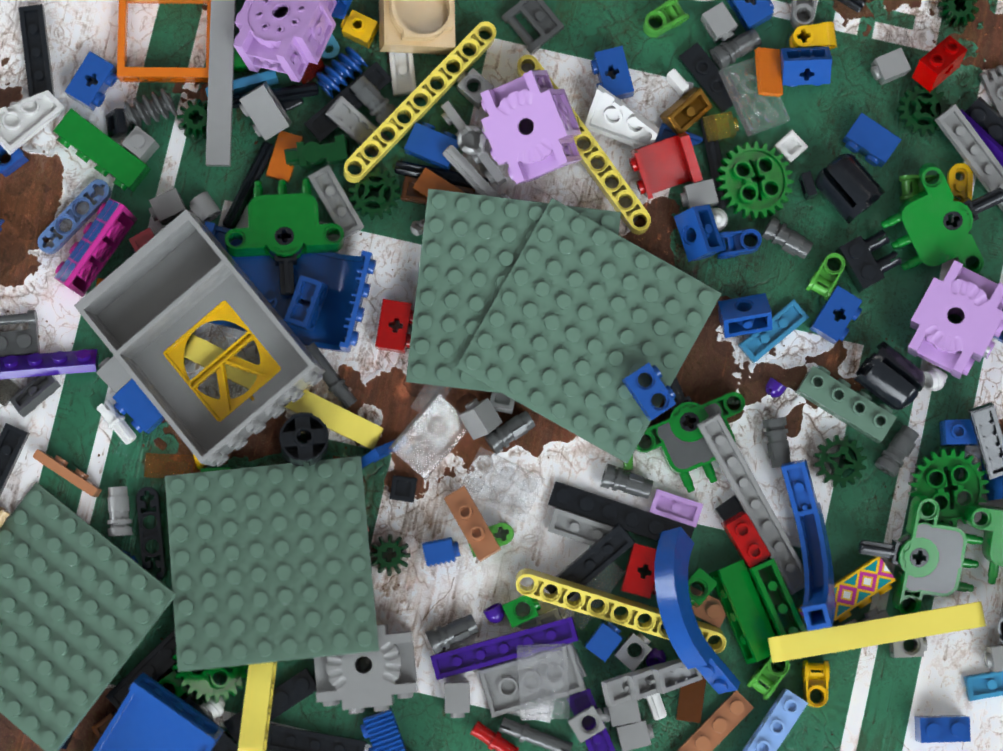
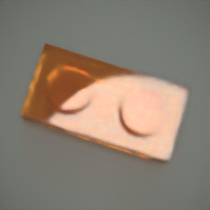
M146 453L145 478L165 479V476L195 473L193 455Z

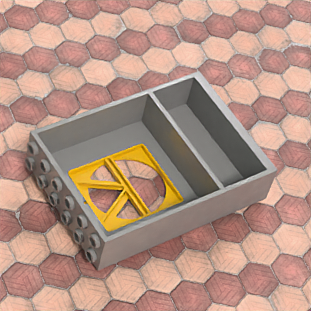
M187 209L74 305L199 462L204 465L213 467L217 465L219 467L229 459L228 454L234 449L237 451L248 443V437L253 433L256 435L264 430L267 426L265 423L272 417L274 419L279 417L285 411L284 407L292 401L294 403L304 395L303 391L309 385L313 387L323 379L322 374L326 372L201 219ZM221 320L235 323L247 331L190 380L185 369L184 351L188 339L197 328L205 323ZM255 341L259 351L260 364L256 365L234 357V355L248 343ZM225 364L257 375V379L252 387L243 395L233 399L230 398ZM214 372L217 374L219 399L209 397L198 390V386Z

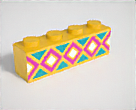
M874 556L834 583V621L837 619L839 622L844 621L852 615L850 612L857 606L860 609L872 602L870 597L876 593L882 595L893 588L891 583L896 580L881 557ZM800 605L796 609L799 613L802 622L806 626L803 612L801 609L802 605Z

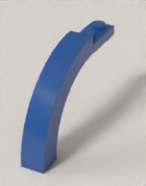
M806 459L781 465V470L794 513L803 558L805 592L801 609L808 631L832 627L835 616V585L830 546L820 502H817Z
M682 527L661 532L656 550L654 578L659 612L668 638L687 669L696 668L718 694L736 691L740 686V681L710 647L698 626L692 609L688 587V567L694 542Z

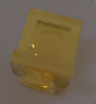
M732 111L705 116L702 119L708 142L724 138L734 139L737 135L736 131H739L737 117H733Z

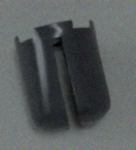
M842 154L833 159L826 168H823L818 173L815 181L819 191L848 224L885 193L883 188L857 158L851 154Z
M882 341L877 345L878 353L874 352L869 358L865 359L857 370L856 375L858 376L854 380L891 409L900 410L910 405L918 396V392L922 390L925 384V374L885 341Z
M301 412L292 415L280 429L279 441L282 458L287 463L295 466H303V462H309V466H312L320 460H324L328 452L329 439L326 424L312 413ZM301 431L306 432V444H302L300 441Z

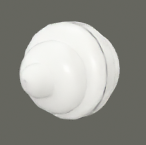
M711 208L718 231H721L728 223L727 214L720 208Z
M936 367L928 368L923 372L925 374L924 387L927 390H941L948 378L945 372Z
M220 696L219 702L215 704L213 697H210L207 704L204 703L203 699L200 707L214 720L216 717H221L224 714L225 701Z

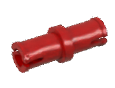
M477 721L470 731V735L487 744V748L490 750L518 751L519 747L501 737L502 734L497 731L495 733L480 723V721Z

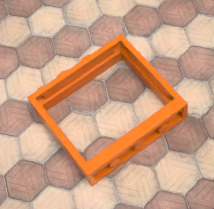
M119 0L118 79L121 82L208 83L211 0ZM128 3L207 4L206 68L126 67Z

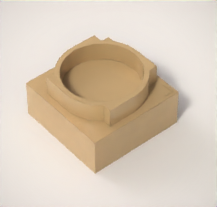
M379 0V52L449 55L456 48L455 0Z

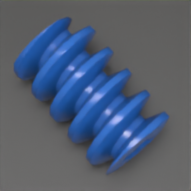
M348 46L345 48L347 56L343 53L338 54L340 62L335 59L331 60L333 68L325 65L323 67L325 74L321 72L316 73L317 83L331 99L334 98L332 90L341 92L339 84L348 86L347 77L352 80L356 79L354 71L360 74L363 73L361 65L368 68L360 55Z

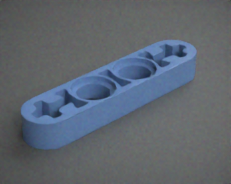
M100 179L92 181L40 234L37 241L40 250L46 254L58 252L98 211L99 207L108 201L112 192L111 187ZM97 186L100 188L105 186L103 188L105 194L103 196L98 194L94 197V200L97 202L95 205L86 198L88 194L92 198L97 193L95 190ZM87 202L89 204V211L83 215L78 214V204ZM65 219H70L73 224L68 232H63L60 229V223ZM54 229L63 236L62 239L57 236L52 241L54 244L52 248L49 246L45 248L46 242L44 240L46 238L51 240L56 235L52 232Z

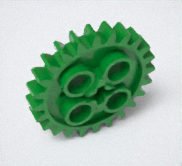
M758 141L752 143L751 147L748 142H745L742 148L737 145L734 147V152L730 150L726 153L728 158H723L720 161L724 166L717 169L722 174V176L716 178V181L722 183L717 188V191H724L725 194L720 199L729 200L726 207L728 208L733 205L735 207L734 214L742 211V218H746L750 213L752 220H755L758 214L761 219L767 217V213L770 216L776 214L775 209L781 210L783 208L781 203L789 201L785 195H789L793 190L787 186L794 183V181L787 179V176L793 172L785 170L789 162L782 163L780 161L783 154L774 155L775 147L768 151L767 143H764L759 148ZM759 162H763L766 165V172L760 169ZM737 166L744 170V177L737 173ZM751 178H753V180L757 179L758 183L752 182ZM765 185H769L772 188V195L765 191ZM743 190H747L750 193V200L744 198Z
M940 448L939 456L931 451L930 460L924 456L922 457L923 466L915 464L919 470L918 473H910L916 479L915 481L908 482V485L914 487V490L908 492V495L917 496L924 494L932 499L940 495L943 497V504L939 507L938 521L941 520V522L946 523L950 521L956 527L958 520L963 524H967L963 519L966 507L972 504L978 505L979 502H987L981 497L982 494L989 493L988 490L983 488V485L989 483V481L981 479L986 471L977 470L981 463L978 461L972 463L974 456L969 454L964 459L965 451L960 450L956 455L955 449L950 448L947 454L945 449ZM945 466H947V479L943 469ZM962 467L964 471L963 477L955 480L953 476L954 471ZM937 471L940 479L937 483L931 484L929 477L933 472ZM948 483L953 485V488L949 489V493L944 490ZM965 491L967 493V500L959 504L957 501L958 494ZM950 497H951V500H952V502H953V508H952V509H950V507H949V506H950ZM925 502L921 506L922 513L928 510L929 502Z
M177 654L172 656V660L177 661ZM173 665L171 667L172 670H178V665ZM248 665L202 670L201 675H194L191 671L179 672L174 677V680L182 679L183 682L179 688L187 686V696L192 692L196 693L195 701L204 696V703L207 704L210 697H213V701L216 704L219 702L220 696L224 701H227L229 699L228 692L236 696L238 692L235 687L239 689L245 687L241 680L247 681L245 671H248ZM224 668L232 669V673H229ZM218 673L224 677L223 685H217L213 681L214 674Z

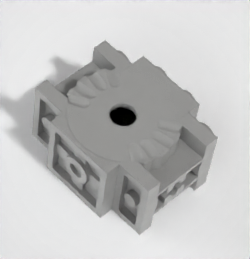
M388 624L377 625L379 651L314 658L317 703L323 702V707L336 706L342 700V710H349V714L364 713L365 708L373 707L374 712L389 710L390 705L395 703L394 695H397L398 699L412 698L413 693L418 691L413 631L388 634ZM366 656L371 660L372 668L369 672H364L359 668L358 661L360 657Z

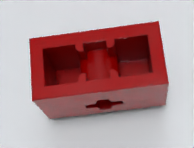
M950 35L947 36L919 60L912 78L931 92L960 67L968 49Z
M383 299L375 345L376 349L405 354L406 348H410L411 334H409L410 324H413L414 315L412 303ZM396 321H399L400 326L403 328H399L396 333L390 326L395 325Z
M741 511L721 523L740 558L744 560V563L749 568L771 556L747 513Z
M636 543L632 545L620 591L645 598H650L651 594L656 595L654 570L657 549ZM645 564L650 574L645 575L643 579L640 578L641 573L637 572V569L642 568Z

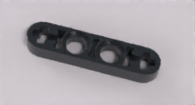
M144 487L138 491L136 497L142 567L149 572V569L153 568V561L147 562V557L155 558L160 556L161 560H155L156 567L161 568V572L157 573L156 579L161 581L166 575L167 567L160 495L156 489ZM147 491L154 495V499L150 501V507H156V512L147 511L143 513V508L148 509L147 502L142 501V497L146 496ZM149 515H153L157 519V525L153 529H147L144 526V519ZM152 539L159 543L158 551L153 554L149 553L146 549L147 542Z

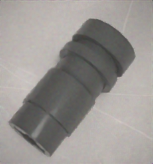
M751 28L732 38L729 42H722L720 46H715L710 50V55L715 65L720 70H723L730 64H734L737 58L743 57L762 44L761 38L756 30Z
M364 75L350 87L356 94L355 96L371 111L369 114L376 117L375 120L379 125L395 111L396 107L388 103L390 100L388 98L385 99L380 94L381 92Z
M774 216L768 222L761 235L767 241L769 239L772 240V244L775 245L777 243L782 246L781 249L790 255H797L802 259H805L814 244L806 239L805 236L788 228L786 223L783 222L781 224L780 220Z
M525 410L504 422L500 427L495 428L494 431L485 435L484 438L492 451L497 455L503 451V447L508 448L510 446L509 443L527 434L536 425Z
M786 417L762 420L763 428H766L764 436H767V449L772 468L790 463L791 454L786 434L789 431L788 428H785V425H787Z
M902 425L889 443L887 450L882 451V457L877 459L875 466L883 473L896 477L900 470L898 467L901 468L903 466L904 458H908L915 448V441L919 434L912 428Z
M607 464L600 486L607 489L612 487L613 491L618 489L624 493L648 499L652 490L653 480L631 472H625L620 467L616 469V466Z
M470 614L452 621L442 628L438 626L435 631L432 629L425 633L434 653L437 654L443 651L442 648L448 649L451 644L471 637V635L479 632L473 616Z

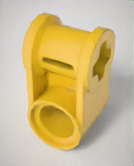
M822 22L797 27L789 38L790 48L829 46L830 50L836 48L837 41L834 23Z
M803 660V700L810 707H822L828 701L829 661L809 663L808 660ZM811 670H820L821 672H811ZM814 689L821 693V700L818 703H813L810 699V693Z

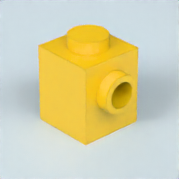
M352 10L350 15H346L342 20L340 28H342L343 37L369 49L379 30L378 21Z

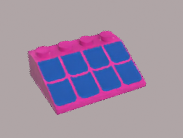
M109 199L107 203L104 202L99 207L97 218L94 222L87 224L83 231L84 236L80 242L77 241L73 244L69 251L70 256L66 262L62 261L55 271L56 276L54 278L81 297L85 295L137 221V218L126 206L112 199Z

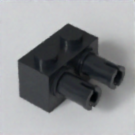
M880 230L865 240L860 235L840 246L835 251L844 257L845 270L859 293L884 279L885 272L902 264L900 257L892 262L890 261L898 256L895 250L877 261L873 258V251L890 243L888 236L880 241L878 240L886 235L884 230Z

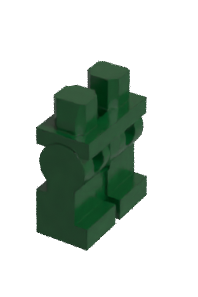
M343 134L334 136L335 142L332 143L296 142L297 148L284 150L286 164L289 166L300 165L303 169H311V165L320 166L325 161L331 165L343 164L351 156L348 138Z

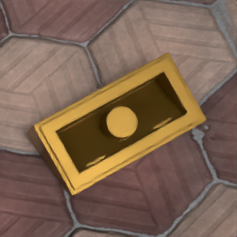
M701 87L691 88L661 114L660 118L674 133L679 134L690 128L713 106Z

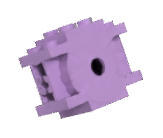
M245 0L241 11L236 16L235 24L240 32L236 35L233 46L249 71L258 73L260 68L287 74L291 81L300 83L308 64H318L332 35L336 23L331 15L337 1Z
M531 70L513 81L480 93L482 97L481 105L484 111L489 114L488 117L481 119L483 124L481 127L482 133L490 142L492 158L498 162V165H509V176L516 184L532 182L543 175L582 160L573 138L582 134L565 90L554 89L547 70Z
M954 260L943 281L935 277L933 278L914 313L910 328L916 330V333L908 346L907 353L914 357L918 356L944 369L958 379L961 378L962 374L967 376L974 361L980 363L983 357L988 359L995 345V342L992 341L993 337L999 338L1003 331V284L1000 282L997 284L963 267L962 263ZM955 314L961 317L962 322L954 324L947 317Z

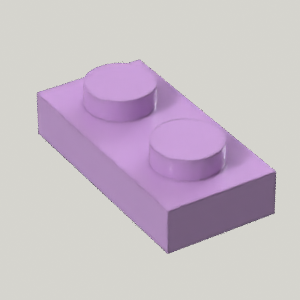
M656 489L649 512L696 528L703 504Z

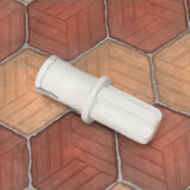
M109 400L104 401L105 405L101 403L97 407V411L108 422L109 429H113L124 444L132 443L137 436L125 422V416L120 415Z
M660 693L643 698L647 700L654 720L667 716Z

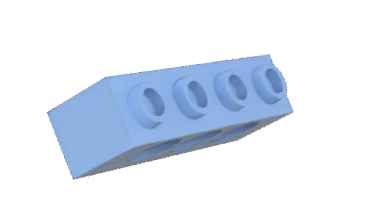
M783 688L742 751H777L808 703L790 690Z

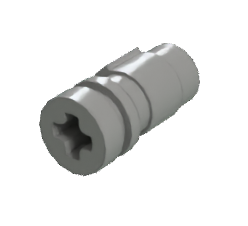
M108 487L109 520H107V525H110V528H107L108 537L131 536L133 533L132 527H130L132 519H129L128 487Z

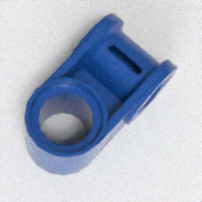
M755 229L719 233L724 250L719 252L717 258L728 259L756 252L762 242L761 234ZM746 236H753L757 244L749 247L744 243V238Z

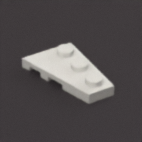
M600 84L598 85L585 122L586 128L636 148L654 143L659 128Z
M49 90L25 98L15 105L0 108V145L11 155L65 110V107Z

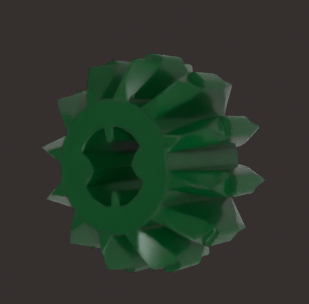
M941 0L942 2L937 4V8L942 10L938 17L946 18L944 25L952 22L953 29H956L959 24L965 28L968 22L975 20L974 14H977L979 8L974 6L978 0ZM956 5L961 7L959 11L954 9Z
M197 99L195 105H193L191 100H188L189 108L186 109L181 106L180 110L184 114H179L176 117L181 122L178 128L185 130V137H189L192 134L193 139L198 140L199 134H201L206 139L208 102L202 106L201 99ZM200 115L202 121L198 120L199 123L195 124L193 118L197 119L196 116Z
M388 534V543L385 542L382 536L378 537L382 545L378 546L372 543L371 546L378 551L377 553L370 552V557H377V560L371 562V565L381 564L378 568V573H382L384 568L387 567V576L392 575V567H394L397 574H400L401 569L398 564L400 563L404 567L408 566V563L403 561L402 557H411L410 553H402V550L409 547L406 543L399 547L398 545L402 541L401 537H398L395 543H392V534ZM388 548H393L392 552H396V557H393L391 562H387V558L383 557V553L388 552Z

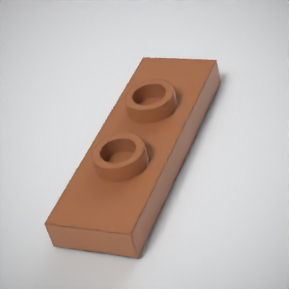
M39 449L33 454L35 460L90 496L98 497L102 492V489L87 480L89 475L78 468L75 471L67 467L69 462L56 455L53 458Z
M465 486L444 497L446 504L480 562L502 550Z

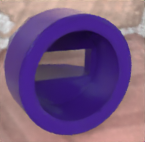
M770 377L765 389L768 395H771L772 398H777L785 392L787 387Z
M496 603L483 611L487 620L492 623L501 622L505 615L501 603Z
M653 648L646 658L648 667L666 662L665 652L657 650V648Z

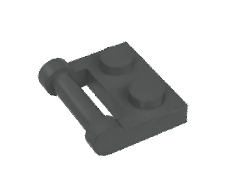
M521 0L501 17L505 24L508 23L527 45V50L531 55L564 29V25L543 0ZM521 13L540 37L534 40L517 20L516 15Z
M28 310L27 313L0 316V325L29 324V329L0 332V357L30 355L33 353L40 354L36 310Z

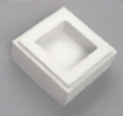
M673 68L667 74L665 80L680 97L687 93L689 84L676 69Z
M793 130L788 132L774 145L776 150L783 154V157L789 164L808 148L806 143Z

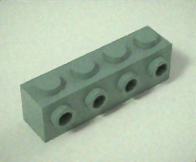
M820 365L818 367L812 366L795 393L877 444L881 443L897 418L892 414L893 410L886 405L880 404L878 406L871 401L872 397L862 391L857 393L852 390V385L841 378L838 380L830 376L831 372Z

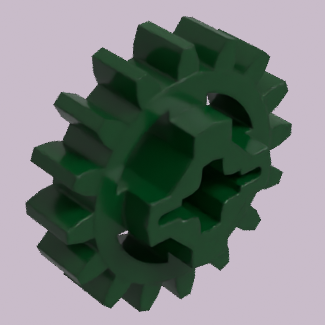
M917 85L912 88V92L907 90L904 93L905 97H901L899 103L903 106L897 108V112L902 113L898 121L906 122L903 129L912 128V135L919 131L920 137H923L926 131L930 136L935 133V129L940 131L941 128L935 122V119L948 109L945 106L949 103V100H942L944 92L942 91L937 94L936 88L929 92L923 86L919 89ZM936 105L938 106V109H939V115L935 112V111H936ZM908 107L912 109L911 116L909 115ZM925 107L927 109V112H924L922 114L920 112V109H923ZM917 122L925 123L926 125H920Z
M376 167L375 172L370 171L360 182L352 183L355 188H349V193L354 194V196L349 198L350 203L356 202L353 208L355 211L361 209V217L366 216L368 213L370 220H373L375 215L383 219V213L392 214L391 207L398 208L395 200L401 199V194L395 192L400 190V185H393L396 177L388 178V170L381 174L379 167ZM370 179H381V181L372 182ZM363 185L365 189L364 194L359 199V190ZM373 189L376 192L379 191V197L371 196L370 191ZM389 189H391V196L389 201L387 202L385 199V193H387ZM376 205L379 206V208L372 209L368 208V206Z
M835 435L833 442L826 438L824 440L826 446L821 444L817 446L821 452L813 454V457L818 459V462L814 463L813 467H819L820 470L816 475H824L823 483H827L830 480L832 481L831 487L834 488L839 482L841 488H845L846 481L853 485L855 484L854 477L862 478L859 470H865L866 466L861 464V461L867 459V456L860 455L864 448L855 447L857 440L849 443L848 436L845 435L840 440L839 436ZM838 445L835 453H826L831 447ZM849 449L852 451L855 460L850 457ZM842 456L841 460L847 464L838 467V463L832 459ZM824 463L829 465L831 474L826 470ZM846 469L853 470L850 475L841 478L843 471Z

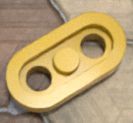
M955 164L948 171L947 183L954 197L957 196L961 200L968 197L972 201L973 171L967 164ZM956 173H960L963 176L961 181L956 179Z

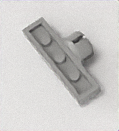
M450 102L444 103L441 106L444 111L441 116L448 126L454 124L458 132L455 135L457 136V144L465 154L471 155L477 164L482 162L486 168L483 173L491 184L496 181L500 186L507 181L484 149L486 137L482 133L481 128L475 125H466Z

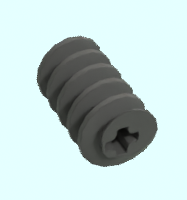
M163 88L160 89V97L153 91L151 92V100L142 95V103L136 98H133V106L124 101V112L131 130H133V123L135 126L142 128V120L146 125H151V117L156 122H160V114L165 119H169V111L174 116L178 115L171 94H167Z

